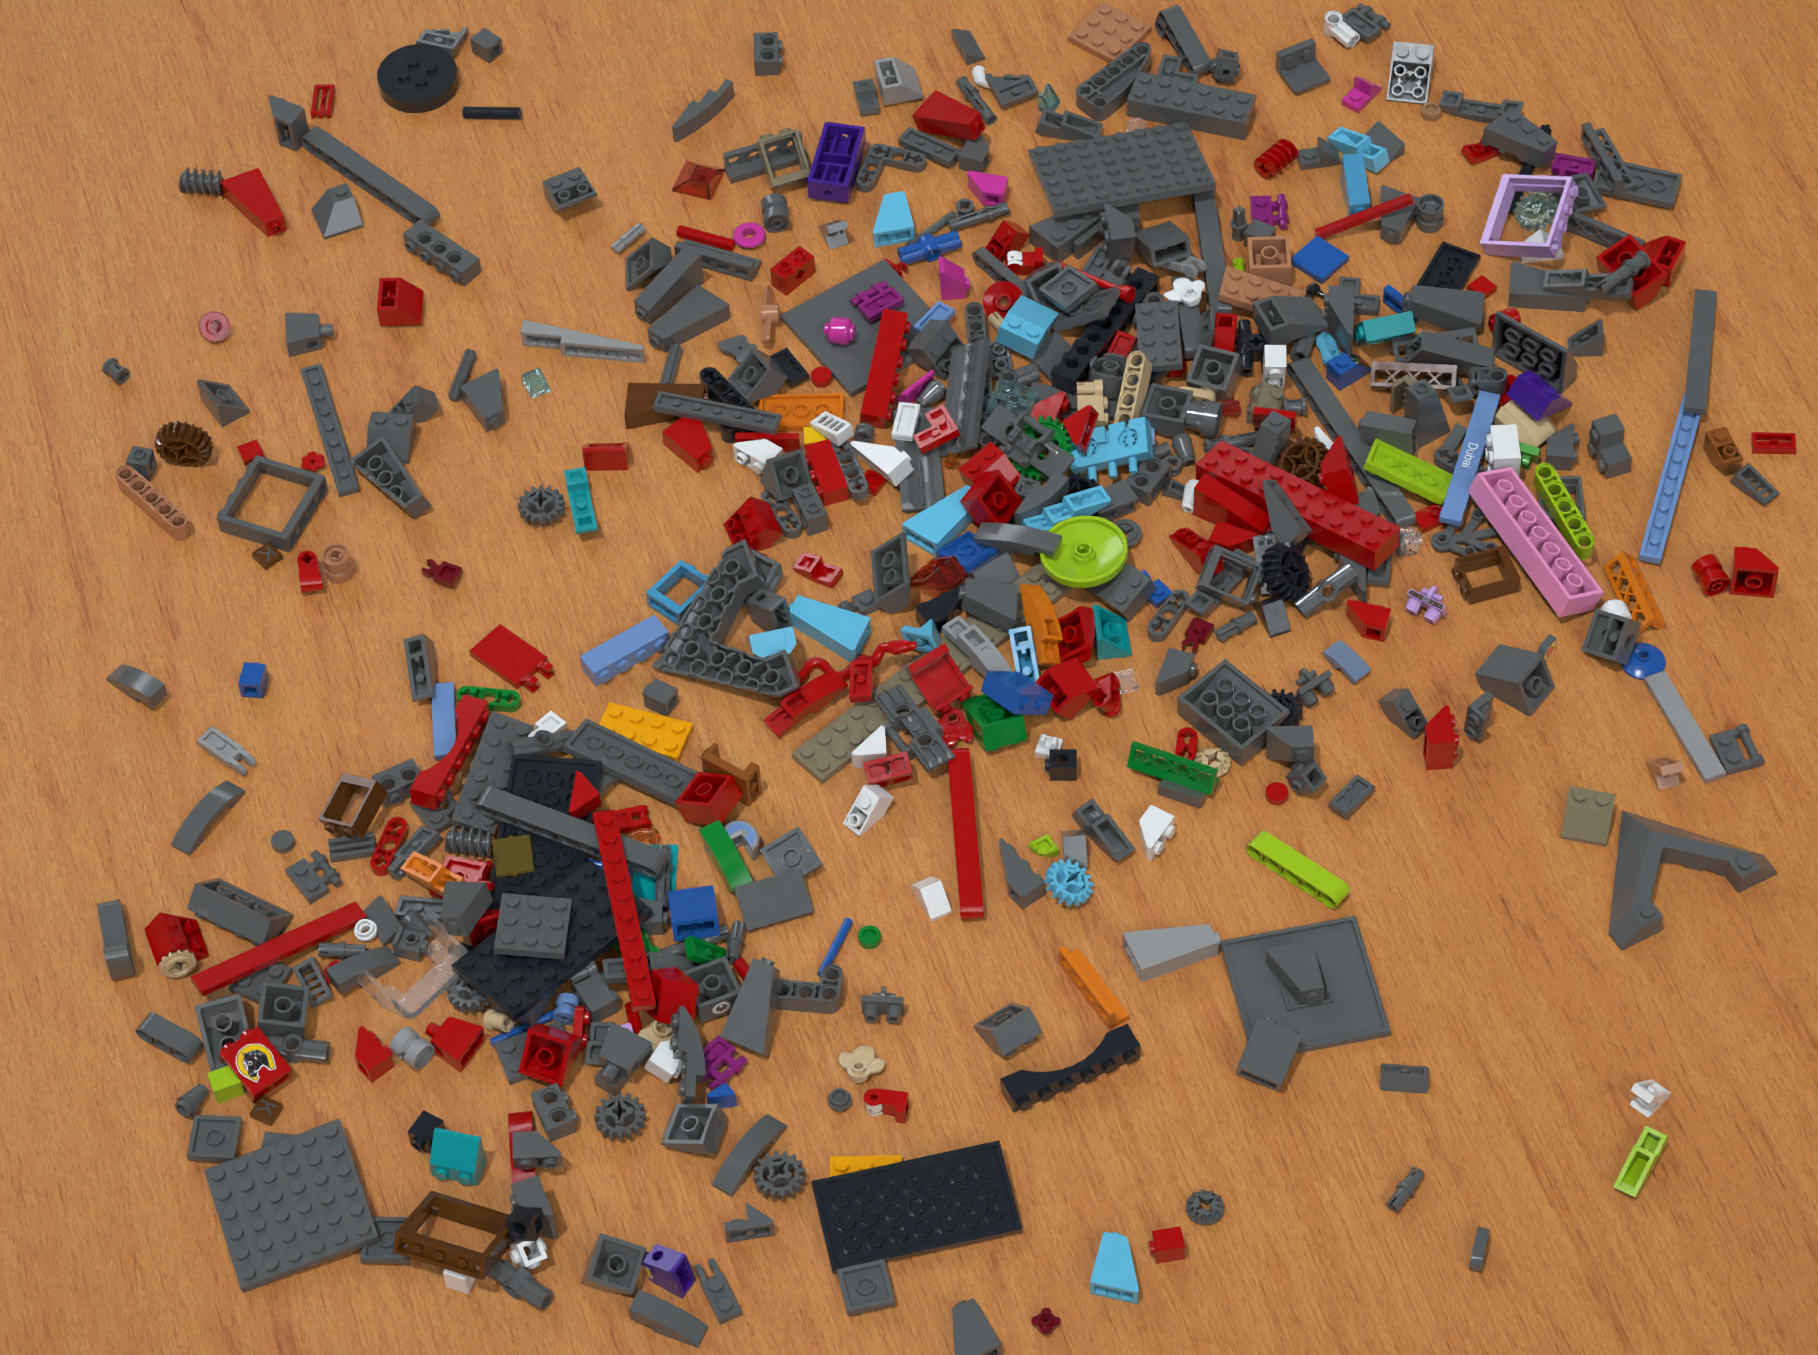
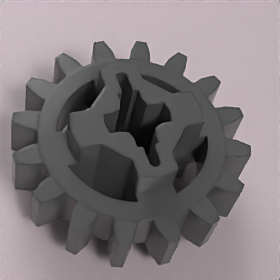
M540 485L539 489L532 486L531 492L525 490V497H519L518 509L520 517L524 518L525 523L531 521L533 527L537 523L541 527H544V523H548L551 526L552 520L558 522L559 516L564 515L565 501L563 494H559L558 489L552 491L550 485L546 489L543 488V485Z
M454 974L455 980H449L450 987L446 988L447 997L455 1010L460 1008L461 1013H464L469 1009L470 1013L473 1014L476 1008L482 1011L483 1005L490 1006L486 998L475 989L471 991L472 987L457 974Z
M618 1092L615 1098L612 1094H609L608 1101L601 1099L602 1106H596V1114H594L597 1131L601 1130L602 1137L609 1134L610 1141H613L615 1137H618L619 1142L623 1141V1137L632 1140L631 1134L639 1135V1128L645 1127L646 1112L644 1104L639 1103L638 1097L631 1099V1093L622 1097L621 1092Z
M774 1151V1156L772 1157L768 1153L765 1154L766 1160L759 1159L758 1166L754 1167L753 1179L756 1184V1190L762 1191L764 1198L770 1194L772 1201L777 1196L780 1197L781 1201H784L786 1195L791 1199L794 1198L793 1191L800 1193V1185H805L806 1175L802 1161H797L795 1154L788 1157L787 1151H784L782 1155H779L778 1151ZM792 1170L795 1172L794 1178L792 1177ZM764 1174L767 1175V1181L763 1178Z

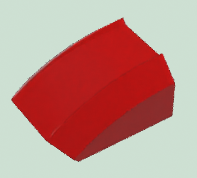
M1079 606L1074 611L1058 618L1063 638L1058 643L1061 663L1075 657L1081 663H1084L1091 659L1095 635L1093 608Z

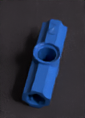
M957 231L936 237L932 234H926L921 236L916 243L897 248V254L900 262L905 264L923 259L927 262L937 260L942 253L961 248L962 243Z

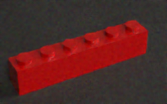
M883 308L861 408L860 423H867L875 428L885 429L886 421L890 422L892 409H889V406L895 402L896 391H893V387L898 386L900 374H897V368H902L904 356H900L901 351L906 350L907 339H904V335L909 334L911 322L907 321V312Z

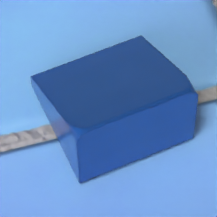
M726 1082L706 1095L707 1104H718L720 1108L737 1106L736 1094Z

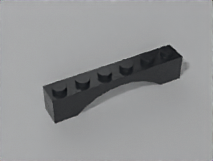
M1125 1024L1107 1032L1094 1052L1073 1066L1049 1072L1019 1070L1001 1078V1092L1013 1113L1019 1110H1026L1031 1105L1040 1101H1047L1060 1092L1070 1091L1076 1085L1083 1082L1088 1083L1099 1075L1111 1073L1122 1065L1134 1063L1140 1058L1141 1045L1129 1025Z

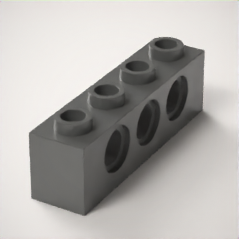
M419 220L403 233L404 246L410 253L416 254L422 261L428 262L437 271L449 276L452 281L458 282L465 287L481 273L478 257L422 220Z

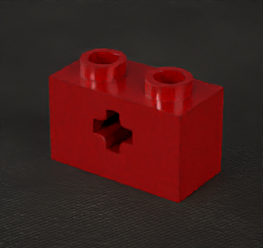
M798 246L770 269L772 286L786 296L815 273L814 256L801 246Z

